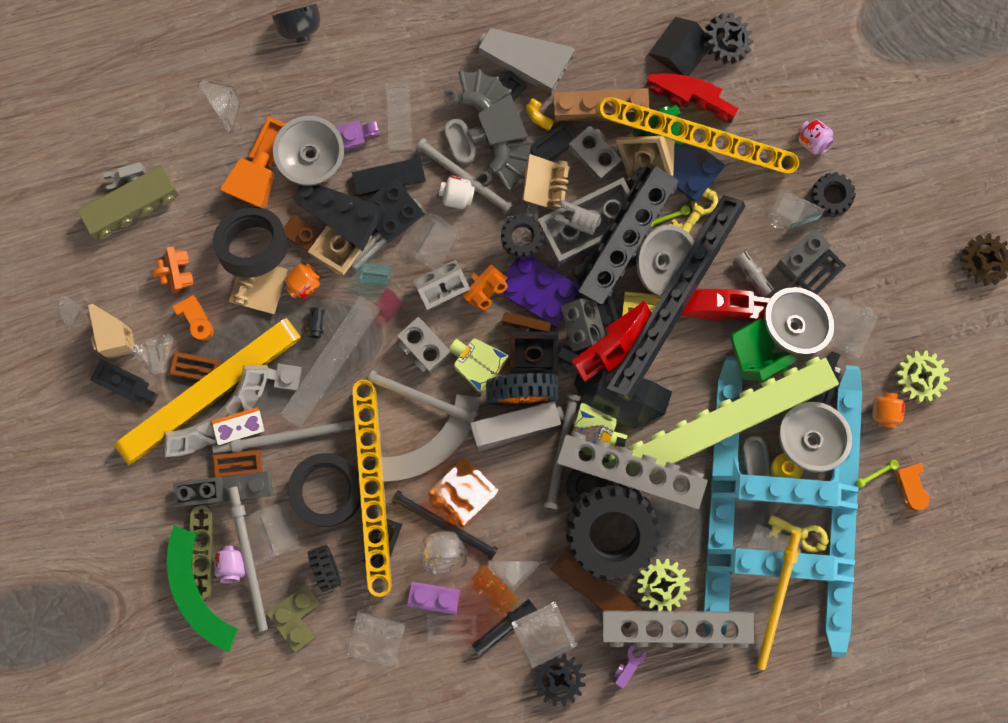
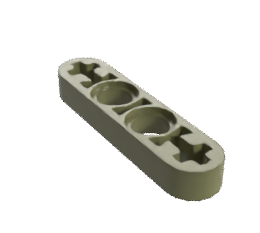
M200 505L191 511L190 531L198 535L205 534L208 537V544L203 548H199L195 544L192 568L193 575H208L207 580L202 579V586L207 587V592L202 593V598L206 600L213 591L214 514L207 506ZM201 510L208 514V518L203 521V527L209 526L208 531H195V526L201 527V521L196 519V515L200 514ZM199 558H204L208 563L207 569L204 572H198L195 569V562ZM195 579L197 587H199L200 579Z

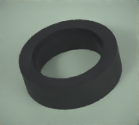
M247 207L232 212L218 224L213 235V247L222 267L227 272L237 277L252 278L272 271L282 262L288 249V239L277 215L264 208ZM261 227L272 233V240L269 246L255 256L237 257L229 252L231 240L243 230Z
M330 453L312 455L300 462L292 472L288 484V496L291 506L299 517L318 527L338 526L349 520L360 506L359 474L346 459ZM322 467L338 469L345 475L349 484V495L345 504L339 510L330 514H319L312 511L306 505L302 495L303 484L307 476L314 470Z

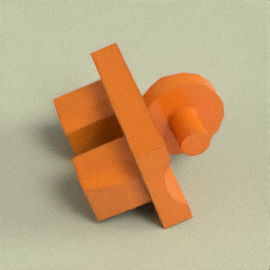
M174 247L166 248L167 252L163 254L165 266L163 260L156 261L158 269L151 272L152 277L160 278L161 285L168 283V276L171 295L179 294L181 289L191 287L193 285V278L191 272L179 274L178 266H185L189 263L187 251H175Z
M490 265L480 276L475 272L471 275L475 282L470 286V290L466 291L462 296L476 308L486 311L492 305L490 297L495 292L500 294L508 288L505 282L507 277L493 265Z

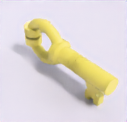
M708 188L702 196L713 201L710 208L703 209L701 206H697V203L691 201L693 212L684 225L678 224V221L674 219L672 220L673 225L689 233L700 217L711 214L718 204L717 193Z
M771 515L768 520V524L773 525V530L768 534L769 538L774 536L773 539L777 540L778 533L781 530L788 533L795 530L801 532L799 542L806 552L817 553L821 550L825 551L829 540L826 532L820 526L810 525L800 528L774 515ZM811 531L821 535L816 547L807 545L805 541L808 533Z

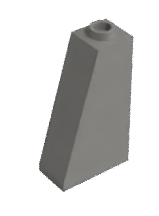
M490 28L487 34L483 33L477 44L480 56L507 71H512L519 78L550 95L553 94L575 57V49L572 47Z
M554 401L472 422L470 425L479 452L560 428L564 416L561 406L556 407Z

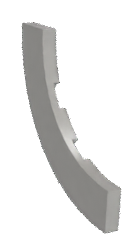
M243 365L241 378L235 392L217 413L193 427L165 432L163 456L176 457L187 455L205 446L216 444L211 421L253 409V406L263 393L269 371L268 366Z
M456 395L454 406L471 413L473 411L478 413L481 398ZM450 415L443 429L423 447L400 456L382 457L383 481H402L433 470L445 462L461 446L470 432L471 425H468V422Z

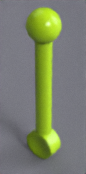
M683 206L680 211L654 220L651 228L656 224L677 216L689 215L690 208Z
M891 460L886 467L864 479H857V487L862 488L868 481L886 471L897 469L899 467L898 461Z

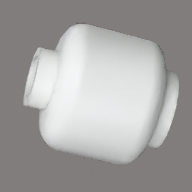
M450 176L446 183L441 182L439 196H443L442 201L445 206L464 209L467 205H471L475 187L471 186V182L468 179Z

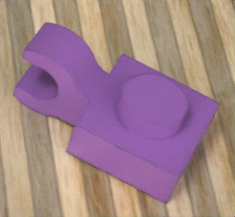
M359 120L337 126L343 140L344 150L366 145L364 138L380 134L376 121L367 123L364 126H361Z
M633 645L627 650L628 662L625 666L620 664L613 674L616 678L614 683L621 688L625 687L637 666L646 657L645 652L639 658L633 657L632 652L635 649Z

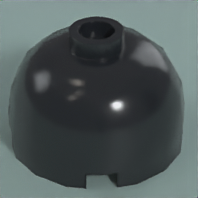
M317 3L272 16L277 32L287 40L296 39L297 43L310 40L309 35L315 33L320 25V13Z

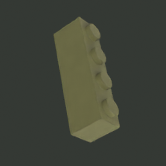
M161 165L77 211L90 235L95 240L98 238L104 239L109 237L113 230L131 225L135 218L151 214L154 208L161 204L164 206L172 203L175 200L174 197L179 194L166 170Z

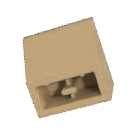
M94 304L88 305L89 312L86 313L88 325L93 327L94 335L91 336V342L94 350H97V352L108 359L136 353L132 330L123 322Z

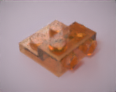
M464 457L432 487L428 495L431 497L429 499L430 503L436 509L442 508L448 514L447 519L453 526L459 525L463 528L499 491Z
M485 564L471 578L474 582L471 587L480 596L485 593L491 599L488 604L498 614L501 611L506 614L519 601Z

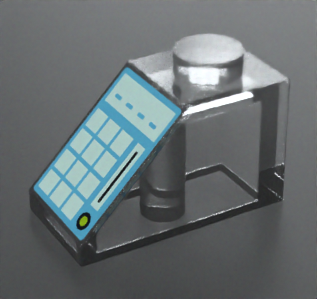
M781 189L767 220L771 221L770 224L778 229H791L818 220L825 209Z

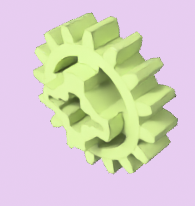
M927 350L923 351L921 356L918 351L912 353V357L909 355L904 357L906 363L900 362L898 364L902 371L895 373L896 376L901 377V380L896 385H903L904 388L901 390V394L908 392V400L917 397V403H921L925 398L928 403L932 401V395L937 399L941 396L939 391L944 392L947 389L943 383L950 381V378L944 376V373L948 372L949 369L942 368L941 365L945 362L944 360L936 361V353L929 357ZM926 363H929L934 368L929 367ZM913 364V372L907 376L908 369ZM920 373L921 375H926L927 379H919L918 375ZM937 378V384L932 390V382ZM911 385L917 387L919 391L915 390Z
M656 559L654 567L650 564L647 567V572L644 570L640 571L644 578L637 580V583L642 584V588L638 589L637 593H644L645 596L641 599L642 602L650 601L648 608L651 609L654 605H657V610L662 611L663 606H666L667 611H671L672 604L679 608L680 603L678 600L687 599L683 592L690 591V588L685 586V582H688L690 579L683 578L682 574L686 570H678V562L671 566L669 565V559H665L664 564H661L660 560ZM664 569L672 571L677 578H671L666 575ZM655 571V580L653 583L647 584L649 576ZM661 578H663L664 582H674V584L666 588V592H663L661 588L653 589L652 587L661 583ZM679 586L677 595L672 599L671 592L674 587ZM655 592L660 595L662 602L655 600L649 593Z

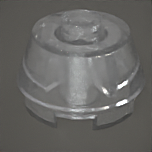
M436 532L423 540L420 564L423 565L424 572L431 570L432 575L451 573L450 568L457 565L464 567L467 564L466 555L468 551L456 533Z

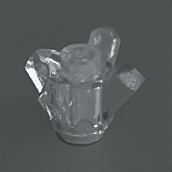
M165 334L161 336L160 341L158 338L144 340V343L133 347L132 353L145 365V369H148L149 374L165 372L168 370V357L174 338L170 334Z

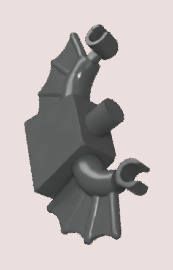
M480 69L472 73L460 70L459 76L463 95H458L450 89L446 90L445 94H453L454 97L451 101L444 102L450 106H455L458 102L473 105L479 112L478 120L480 126L468 130L471 139L475 143L486 138L489 147L494 149V159L489 164V169L479 172L476 175V179H479L482 174H486L487 181L483 185H487L492 181V174L495 173L506 190L511 192L513 185L517 181L525 179L524 172L527 167L531 144L533 143L532 140H527L528 135L510 94L512 90L504 87L499 77H489L483 74Z

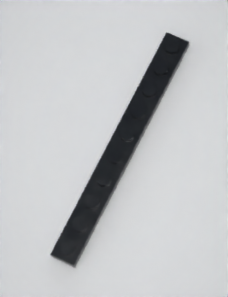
M725 195L722 196L608 385L607 390L609 393L629 401L631 400L746 207L744 201Z

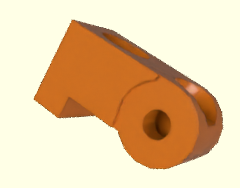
M194 295L173 306L180 318L186 316L191 325L190 331L194 338L200 342H206L212 338L214 334L213 326Z
M922 463L894 471L904 503L912 511L923 510L930 502V497L923 490L918 475L924 472Z

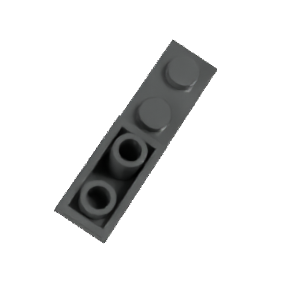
M266 471L173 483L175 507L229 503L228 488L234 486L238 487L240 501L273 496L271 472Z

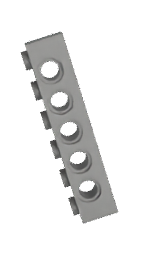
M572 431L571 435L566 434L557 461L558 464L699 509L708 482L707 479L703 478V473L691 469L689 473L679 471V465L666 462L664 466L656 463L657 458L645 454L642 455V458L633 456V451L619 446V449L615 450L609 448L610 443L596 439L595 443L585 440L586 435ZM589 447L593 451V457L587 461L582 460L579 456L581 448ZM610 454L616 458L617 463L613 468H607L603 465L602 459L605 455ZM630 462H635L640 466V472L635 476H631L626 472V466ZM653 470H660L663 473L664 477L660 483L650 481L649 475ZM681 477L687 481V486L684 490L677 491L673 488V481L676 478Z
M604 610L603 642H609L610 647H623L624 642H633L634 647H648V643H658V647H673V643H683V647L695 648L698 647V643H708L710 648H723V643H733V648H748V643L754 644V613L731 611ZM626 622H631L635 625L636 631L633 635L628 636L622 632L621 626ZM651 622L659 624L661 628L660 633L656 636H651L646 631V626ZM679 622L685 626L686 629L683 635L675 636L671 632V627L674 623ZM707 623L710 626L709 634L706 636L698 635L696 633L697 625ZM731 623L735 626V632L732 636L727 637L721 633V628L724 624Z

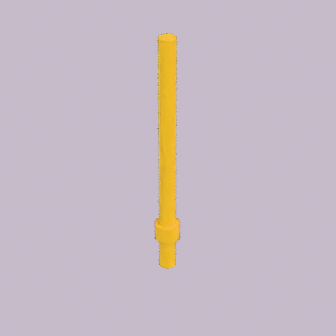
M793 530L791 532L788 547L784 548L782 556L784 562L756 668L760 670L766 669L792 567L798 559L799 552L797 549L801 537V532Z

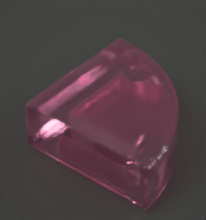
M389 287L386 288L382 294L380 306L384 318L388 321L405 305Z

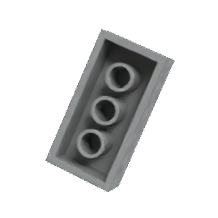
M624 178L571 203L601 215L593 235L554 220V214H562L570 219L573 218L574 212L563 208L538 219L544 231V240L558 267L595 249L630 192ZM640 210L636 213V219L642 217ZM631 230L625 231L623 235L630 233Z

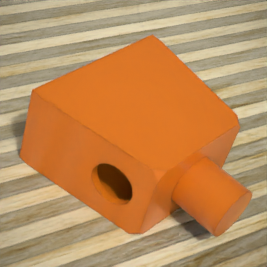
M257 150L252 162L240 158L220 190L255 207L266 209L274 180V173L265 168L270 155Z

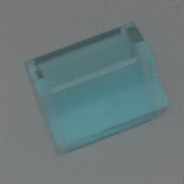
M363 262L360 271V283L389 287L392 280L393 267Z

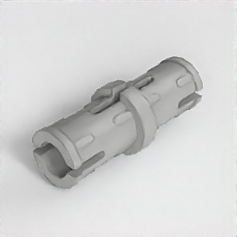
M747 251L734 259L746 275L745 279L747 282H751L761 297L774 290L763 275L762 268H758Z

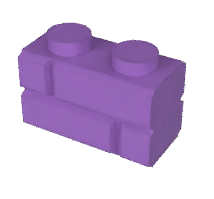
M411 582L408 606L457 615L461 590Z

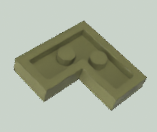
M307 584L266 613L295 653L315 639V636L302 620V617L321 603Z

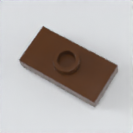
M295 214L291 216L284 227L287 239L306 251H309L322 233V231Z
M508 312L504 313L502 325L518 328L517 332H549L551 326L550 322Z

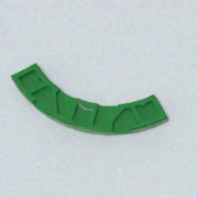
M174 525L167 549V573L174 600L186 621L199 635L216 647L230 652L239 629L223 621L211 611L204 602L194 580L192 568L193 551L198 534Z

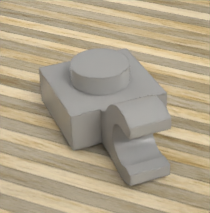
M141 162L118 168V171L106 172L103 174L105 180L114 179L113 184L106 186L108 191H114L120 187L122 182L129 183L146 174V170Z
M278 363L277 370L269 369L267 380L275 381L274 388L298 392L302 367Z

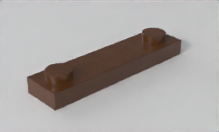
M566 550L562 552L550 568L552 572L603 611H642L640 607L601 577L598 579L591 576L590 571L584 572L579 568V563L575 562L571 554ZM626 622L622 626L628 629L632 623Z

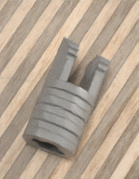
M560 199L558 205L563 209L574 212V216L570 219L562 214H554L553 219L593 235L601 215Z

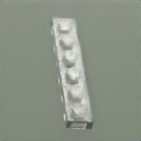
M362 296L358 298L280 414L282 417L302 429L381 311L378 306Z

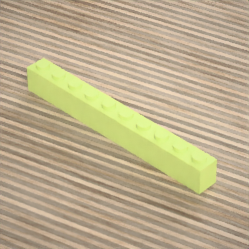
M815 357L805 363L807 367L799 371L797 367L784 372L785 377L778 381L775 378H771L761 383L763 388L755 392L752 388L740 393V399L731 402L730 399L717 404V410L711 413L708 409L695 415L696 420L687 423L686 420L673 425V431L667 434L664 430L651 436L652 441L646 444L640 441L629 448L633 451V456L642 458V455L645 454L657 458L656 463L664 466L666 462L675 464L838 386L839 383L827 359L820 360L819 357ZM610 455L607 457L609 461L604 463L607 468H613L617 463L616 458ZM630 462L626 466V472L631 476H635L640 472V466L635 462ZM653 470V471L650 473V475H651V474H654V473H656V472H658V471H660V470ZM613 482L615 486L619 487V483Z

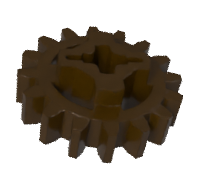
M988 233L984 239L981 234L975 238L976 241L971 239L967 243L969 247H964L962 250L967 255L960 258V261L966 262L962 270H969L970 272L967 278L974 276L975 284L983 280L984 286L989 285L991 281L994 285L998 284L999 278L1001 280L1008 277L1006 274L1008 273V250L1005 247L1008 242L1000 243V236L992 239L991 233ZM988 245L986 249H977L979 246ZM985 256H988V257H989V259H988V261L990 262L989 264L986 263V260H987V259L985 258ZM989 270L998 271L995 274H987Z

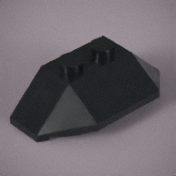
M603 368L587 381L582 380L577 373L574 385L584 404L615 418L617 423L637 428L666 413L672 391L651 380L643 378L629 401L613 395L607 390L618 369L614 368L608 372Z

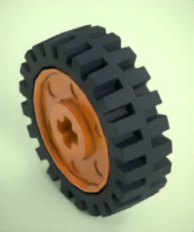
M528 373L487 379V403L500 406H519L553 402L559 399L557 376Z

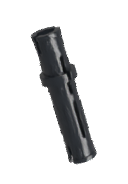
M528 598L513 612L509 611L501 622L472 643V647L481 657L516 628L519 629L522 626L521 624L537 612L538 609Z

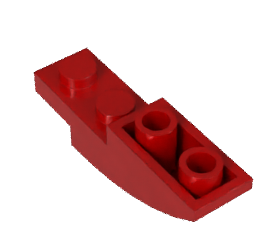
M651 74L647 78L646 86L649 87L650 92L669 98V102L677 105V107L683 106L687 108L690 101H693L697 108L704 111L707 109L714 113L717 119L723 122L729 121L730 123H732L739 108L720 98L722 88L701 79L678 74Z
M696 289L681 316L720 322L724 318L754 322L764 318L765 308L770 299L753 296L752 291Z
M645 301L605 328L608 335L572 360L582 380L587 381L603 368L610 372L625 359L652 314Z

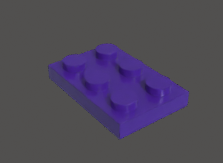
M527 257L525 259H515L506 273L507 279L505 282L508 288L503 293H500V295L541 320L550 322L551 326L557 329L564 318L561 306L573 302L579 291L573 286L574 282L533 257Z

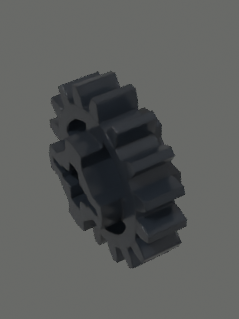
M722 13L718 17L716 16L711 19V23L705 26L708 32L703 34V37L708 39V42L704 46H710L711 50L708 54L714 53L716 55L715 61L722 58L724 65L729 62L735 64L746 58V54L751 52L752 49L749 45L754 40L749 39L748 36L752 34V31L746 30L748 23L742 24L741 16L734 19L733 13L727 16L725 13ZM731 35V38H729V41L725 42V40L728 39V36Z
M553 653L552 660L545 656V664H537L540 672L533 673V676L538 678V681L534 682L533 686H540V690L536 694H544L543 702L545 703L552 699L553 706H556L557 702L561 701V704L565 707L566 700L568 699L574 703L575 699L573 696L575 694L578 696L582 695L578 690L579 687H586V684L581 682V678L585 677L586 674L579 673L578 671L581 669L582 664L575 666L573 664L575 657H572L569 661L566 660V653H563L561 658H558L557 654ZM554 663H565L558 670H552L549 667ZM572 669L576 676L575 685L570 682L569 673ZM551 672L554 675L563 673L565 675L563 679L569 687L562 684L555 686V680L549 673ZM543 674L549 677L550 686L547 690L543 685ZM566 689L570 692L565 696H554L558 690Z

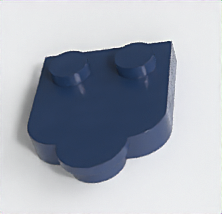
M684 143L681 146L674 144L673 177L679 180L676 184V189L697 203L724 169L725 164L704 149Z

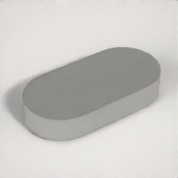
M460 119L448 121L444 127V134L454 160L461 165L472 163L476 157V149L466 124Z
M759 436L747 438L742 445L746 475L770 477V461L766 442Z

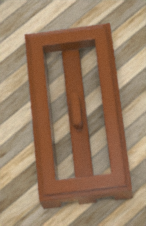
M174 351L169 375L200 381L204 376L175 371L176 367L211 373L221 365L222 361ZM178 358H182L207 364H213L214 369L180 363L177 361Z
M261 450L212 455L214 477H229L263 472ZM256 456L254 461L218 464V460ZM257 466L255 470L219 473L221 469Z

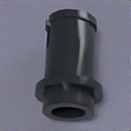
M319 307L310 308L308 328H305L307 337L319 339L321 334H324L322 327L325 309Z

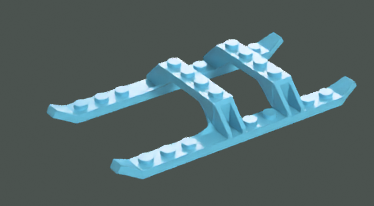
M726 356L717 380L716 410L718 409L717 404L730 399L731 402L740 399L742 375L736 357ZM846 365L836 392V410L845 418L850 427L852 446L847 458L838 467L833 469L830 481L743 475L739 471L738 464L739 433L713 445L703 611H729L731 574L780 577L784 562L782 559L783 552L733 549L735 501L775 502L831 508L828 555L799 553L797 562L793 564L790 578L827 582L824 631L829 643L831 656L844 657L846 655L851 634L856 512L858 509L857 492L859 489L856 481L859 470L862 408L861 371L858 366ZM703 623L706 635H708L710 626L707 623ZM728 623L724 624L721 628V633L724 636L726 634Z

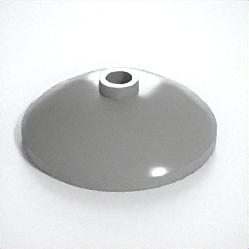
M302 116L289 121L280 129L274 141L273 157L277 168L288 180L299 185L312 186L329 180L339 170L344 158V144L339 131L329 121L317 116ZM314 152L315 155L313 158H307V153Z
M662 225L652 229L649 235L641 241L636 257L637 272L643 285L653 294L663 296L695 241L687 231L674 225Z
M783 289L769 300L765 308L764 321L770 337L778 346L792 354H815L821 351L832 338L834 322L828 306L820 297L806 289Z
M801 403L793 407L785 415L780 425L779 439L784 453L795 465L804 470L826 472L835 469L847 458L851 450L852 434L847 421L836 409L824 403ZM808 440H812L814 445H810Z

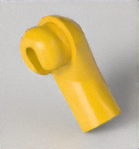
M534 98L530 99L529 104H526V111L530 119L535 124L549 131L554 120L540 113L541 102Z

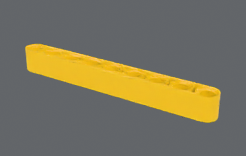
M604 97L598 100L595 105L596 114L602 119L663 136L776 172L793 173L799 166L798 157L792 152L620 99ZM609 101L613 105V111L611 114L606 115L603 111V105ZM630 108L635 111V118L631 122L626 119V112ZM652 115L658 120L657 126L653 129L648 124V120ZM674 122L680 126V131L677 135L671 133V126ZM696 129H699L702 133V138L698 142L693 139V133ZM719 136L724 140V144L720 149L715 145V140ZM740 143H744L746 147L743 155H739L737 151ZM762 150L767 152V159L764 162L759 158ZM785 156H787L789 159V165L784 169L781 165V161Z
M287 318L283 319L114 444L115 449L127 465L134 463L163 442L165 432L178 431L235 389L240 381L243 365H267L297 343L301 336Z
M360 380L354 384L352 393L367 585L372 595L385 597L392 589L377 393L371 382ZM365 386L371 389L370 395L366 398L359 397V390ZM365 410H370L373 414L368 422H363L360 419L361 413ZM367 434H372L375 438L370 446H364L362 443L363 437ZM368 458L376 459V466L373 470H366L364 468V462ZM376 482L378 484V491L372 495L367 494V484ZM372 506L380 508V515L376 519L368 517V510ZM375 530H379L382 533V539L379 543L374 544L370 541V534ZM378 554L384 557L383 566L374 568L372 558ZM378 579H383L386 582V589L381 593H377L374 590V583Z

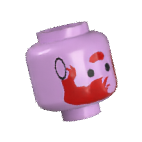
M818 119L810 123L808 121L804 122L798 130L800 133L799 143L814 155L818 153L824 154L834 142L832 138L833 131Z
M225 546L223 551L215 554L214 575L220 579V582L237 583L240 581V578L245 576L241 551H238V547Z

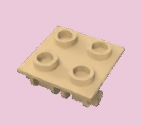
M529 154L522 200L554 211L560 209L559 201L560 199L565 200V192L567 191L565 185L568 184V180L566 178H568V171H570L568 162L559 161V164Z
M277 266L272 271L258 277L243 278L236 276L229 302L275 314L288 269Z

